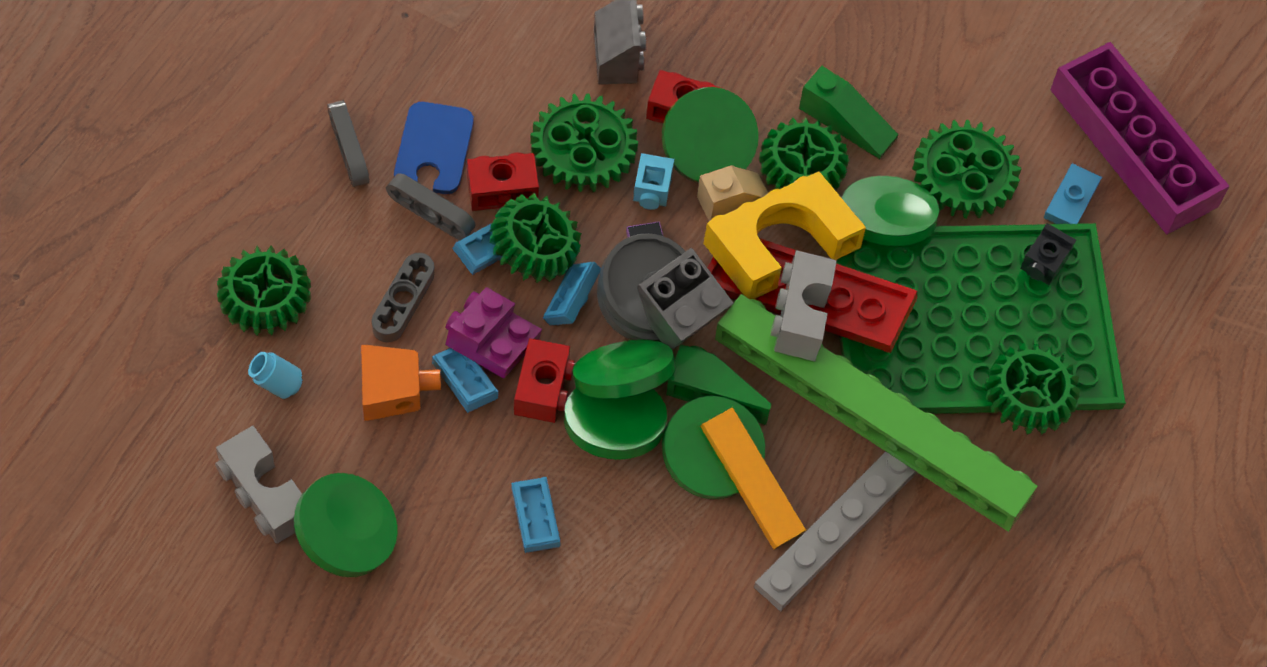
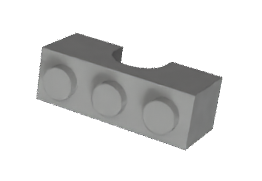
M796 250L792 264L785 262L781 283L786 284V289H780L775 308L781 310V315H775L770 336L776 337L775 352L811 361L816 360L823 341L827 313L814 310L808 305L825 307L832 288L837 260Z
M251 426L217 446L216 451L219 461L215 463L216 468L226 482L230 479L237 487L234 492L241 505L245 509L249 506L256 514L253 519L260 532L264 536L270 534L276 544L294 534V512L302 493L292 479L275 488L265 487L258 482L265 473L275 468L272 451L255 427Z

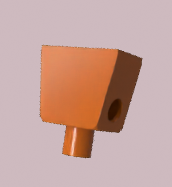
M361 345L364 421L420 410V391L441 390L440 369L419 370L417 351Z

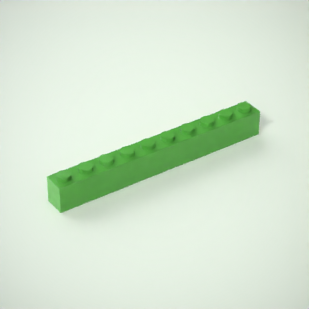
M741 294L717 323L716 341L1006 531H1010L1030 503L1038 486L1032 482L1029 476L1021 471H1014L1002 463L1000 458L994 453L983 451L974 445L963 433L954 432L949 429L934 414L923 412L915 407L906 396L892 392L883 386L875 376L864 374L855 368L844 356L835 355L824 348L823 344L820 346L815 361L775 352L776 337L770 336L775 315L767 311L759 301L755 299L750 300Z

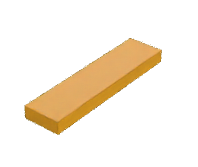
M733 407L703 423L700 426L773 550L806 531Z

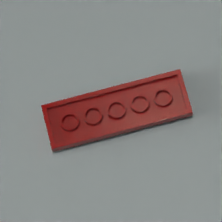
M759 238L782 268L778 287L755 298V300L762 303L767 311L781 315V310L775 309L780 289H786V284L781 283V276L785 262L792 264L796 250ZM713 257L707 267L729 298L737 300L743 293ZM836 264L832 288L825 307L808 306L814 310L827 313L825 331L891 353L918 295L917 290Z

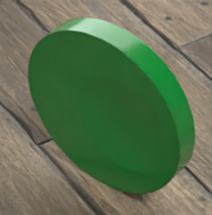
M704 87L683 95L671 106L664 119L662 145L667 158L674 159L673 168L679 174L696 183H699L701 175L728 166L746 169L753 160L758 147V125L752 110L738 95L723 88Z
M893 176L864 178L851 184L842 196L844 202L866 227L863 239L876 244L887 246L915 244L928 238L934 232L937 225L939 206L935 197L930 195L927 189L921 188L919 184L907 179Z
M628 340L609 344L587 353L574 365L573 376L576 388L584 395L595 398H621L640 394L658 387L673 375L676 365L673 351L668 345L653 340Z
M575 388L565 404L564 425L568 436L582 450L601 458L622 460L644 455L660 443L666 428L667 409L664 401L654 389L621 398H595L584 395Z
M705 396L686 403L670 419L663 434L662 455L669 474L680 487L700 498L725 499L739 493L700 426L703 423L733 407L761 456L765 459V439L759 423L744 406L725 397Z
M334 473L319 478L301 495L294 512L295 533L303 551L317 566L334 575L342 577L366 575L377 569L387 560L396 544L398 533L397 520L389 500L374 484L357 475Z

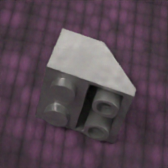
M614 0L595 12L594 41L598 85L637 83L638 70H644L643 51H646L645 31L641 32L643 6L637 5L636 0Z
M692 247L637 286L648 325L661 342L668 345L672 350L720 316L733 304L732 300Z

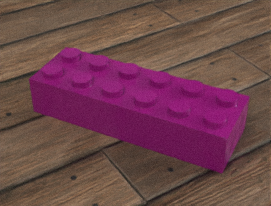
M1111 42L1058 68L1050 90L1166 235L1220 206L1230 186Z

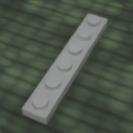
M885 452L755 582L754 588L777 609L782 611L918 472Z

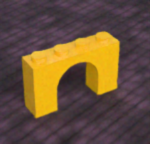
M818 171L809 176H802L786 187L774 189L767 193L766 196L753 202H745L732 212L715 216L706 225L703 244L743 295L751 300L778 287L782 268L758 237V233L764 228L775 224L798 226L809 232L831 259L837 260L861 248L866 227Z

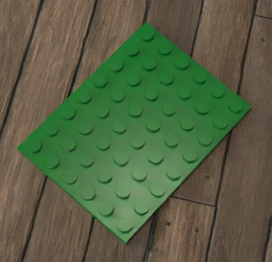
M1096 223L1050 224L1076 240L1070 257L1050 286L1042 281L1034 280L1027 272L1020 269L1025 255L1046 224L936 226L934 232L928 238L911 245L887 246L863 239L860 249L836 261V264L917 290L918 298L891 353L840 336L841 355L847 358L855 368L864 374L875 376L883 386L892 392L906 396L912 405L923 412L932 414L992 412L991 406L993 403L986 401L988 390L984 386L988 377L989 367L994 364L998 355H1005L1006 350L1010 346L1018 350L1019 346L1025 343L1029 350H1032L1033 345L1038 343L1040 351L1044 352L1052 346L1053 356L1058 357L1064 354L1065 360L1063 364H1073L1074 370L1072 375L1079 376L1077 387L1081 389L1076 410L1123 409L1126 404ZM1012 374L1006 378L1009 391L1014 390L1016 386L1014 384L1015 378ZM1054 386L1049 391L1053 404L1058 401V393Z

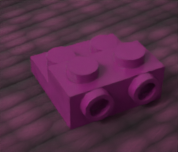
M486 287L480 294L473 291L465 302V310L462 313L454 311L449 317L445 327L448 330L445 345L498 376L505 378L525 356L529 338L539 340L542 329L513 313L514 302Z

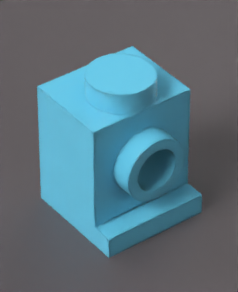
M641 153L633 201L639 202L641 207L649 210L657 209L659 205L666 207L674 159Z

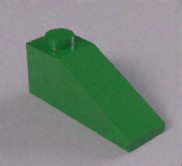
M821 65L803 86L799 105L800 110L816 120L819 119L826 126L831 125L833 131L841 134V136L876 158L881 159L898 138L899 134L848 81Z
M680 344L675 358V372L668 379L667 396L687 402L705 396L725 397L744 406L758 423L767 424L772 405L767 399L716 355L707 352L699 346Z

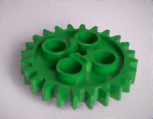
M586 93L584 101H579L577 95L573 94L572 102L569 103L563 97H560L559 107L549 103L548 113L540 111L539 121L533 122L530 144H532L531 153H534L535 165L536 167L543 166L542 175L544 177L553 173V184L564 180L566 190L572 184H577L579 192L583 191L585 185H589L591 190L596 192L597 183H601L605 188H609L610 178L620 182L621 172L628 174L630 163H635L638 141L637 129H632L633 119H625L624 108L615 112V101L604 105L603 96H599L594 102L591 101L589 93ZM562 139L565 142H558L556 140ZM603 143H610V144H613V145H608V146H607V145H604ZM578 161H586L588 163L581 164Z
M953 120L950 129L941 123L938 132L932 129L929 130L927 138L922 137L919 148L916 149L912 170L916 171L914 182H921L920 187L927 189L930 192L929 194L939 201V211L946 206L950 207V216H954L957 210H962L964 219L968 218L970 211H974L978 218H981L984 209L989 214H994L996 206L1003 209L1007 199L1011 200L1020 181L1021 167L1017 166L1020 157L1012 155L1014 145H1003L1006 138L1005 135L997 138L994 137V127L987 132L983 131L982 122H979L976 128H972L969 120L965 121L964 127H960L957 121Z

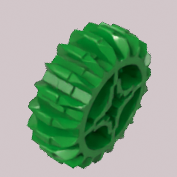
M793 117L788 125L780 122L777 130L771 129L767 138L762 142V152L759 155L761 175L767 176V186L776 185L775 189H781L794 183L795 180L802 176H809L819 171L834 190H837L840 187L841 181L846 177V167L849 164V155L846 154L847 144L841 143V134H832L831 125L825 128L820 127L819 119L814 124L808 123L807 117L802 120V123H798Z
M535 193L529 196L528 199L521 194L516 200L510 199L507 201L504 207L497 211L490 227L492 234L490 235L489 243L495 245L493 255L502 256L500 266L506 264L511 266V274L517 271L522 273L523 281L528 279L529 276H533L536 283L541 281L543 277L550 282L556 275L559 277L564 275L569 267H572L575 263L576 257L580 252L581 245L579 241L581 240L582 233L576 231L578 221L569 220L570 211L562 212L560 210V202L553 205L549 203L548 196L541 201L538 200Z
M272 245L267 249V252H261L258 246L254 250L255 253L252 254L243 249L241 253L242 259L231 257V267L223 266L221 271L222 277L218 278L217 299L221 304L222 313L224 316L228 315L229 322L232 325L239 323L240 329L243 332L253 327V331L257 336L262 329H267V332L272 336L274 327L278 326L286 331L287 321L297 324L299 320L298 314L306 313V303L311 300V292L309 291L311 281L307 276L306 267L299 265V259L296 255L288 258V252L285 248L277 254ZM273 274L285 278L289 283H284L283 279L275 278ZM238 297H243L245 301L253 302L255 307L245 304Z
M1025 343L1019 346L1018 350L1010 346L1006 350L1005 355L1000 354L996 357L994 364L989 367L988 377L984 386L988 390L986 401L993 403L991 406L992 413H1002L1000 417L1001 424L1009 420L1013 422V431L1022 426L1025 427L1027 435L1032 433L1034 428L1042 435L1046 433L1048 427L1055 431L1061 423L1065 424L1069 421L1071 414L1075 412L1078 406L1077 400L1081 395V389L1077 387L1079 376L1072 375L1074 370L1073 364H1063L1065 360L1064 354L1055 357L1052 355V346L1044 352L1040 351L1038 343L1033 345L1032 350H1029ZM1012 374L1015 378L1014 384L1016 386L1014 390L1009 391L1006 378ZM1054 386L1058 393V401L1055 404L1051 401V394L1049 392Z

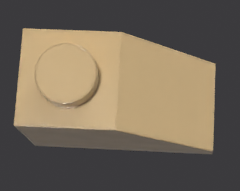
M728 166L700 176L697 198L710 221L717 215H725L738 209L745 202H753L766 196L768 192L758 173Z

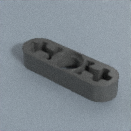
M345 101L327 104L330 122L352 187L370 183L367 166Z
M396 174L386 186L387 193L395 202L458 240L467 237L476 226L475 221L466 211L405 174Z
M424 253L411 254L405 259L372 317L373 334L378 340L382 342L396 341L406 329L434 279V262L428 255ZM420 266L425 267V272L420 271L415 278V284L411 282L413 279V269L417 270ZM400 291H408L413 295V299L409 303L400 304L394 300V296ZM392 310L395 313L393 318L394 326L382 329V323L386 324L390 320Z

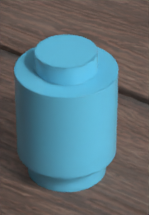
M272 352L258 353L249 365L248 374L253 378V382L281 399H286L296 394L302 385L301 369Z

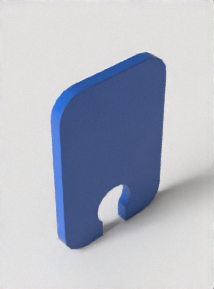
M429 102L414 103L408 111L394 169V177L396 174L402 173L418 182L416 175L418 170L424 166H432L440 173L434 181L433 192L451 194L457 191L461 183L474 125L472 113L468 109Z

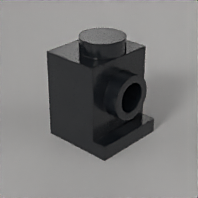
M1047 223L1025 255L1020 269L1027 272L1034 280L1042 281L1050 286L1070 257L1076 240Z

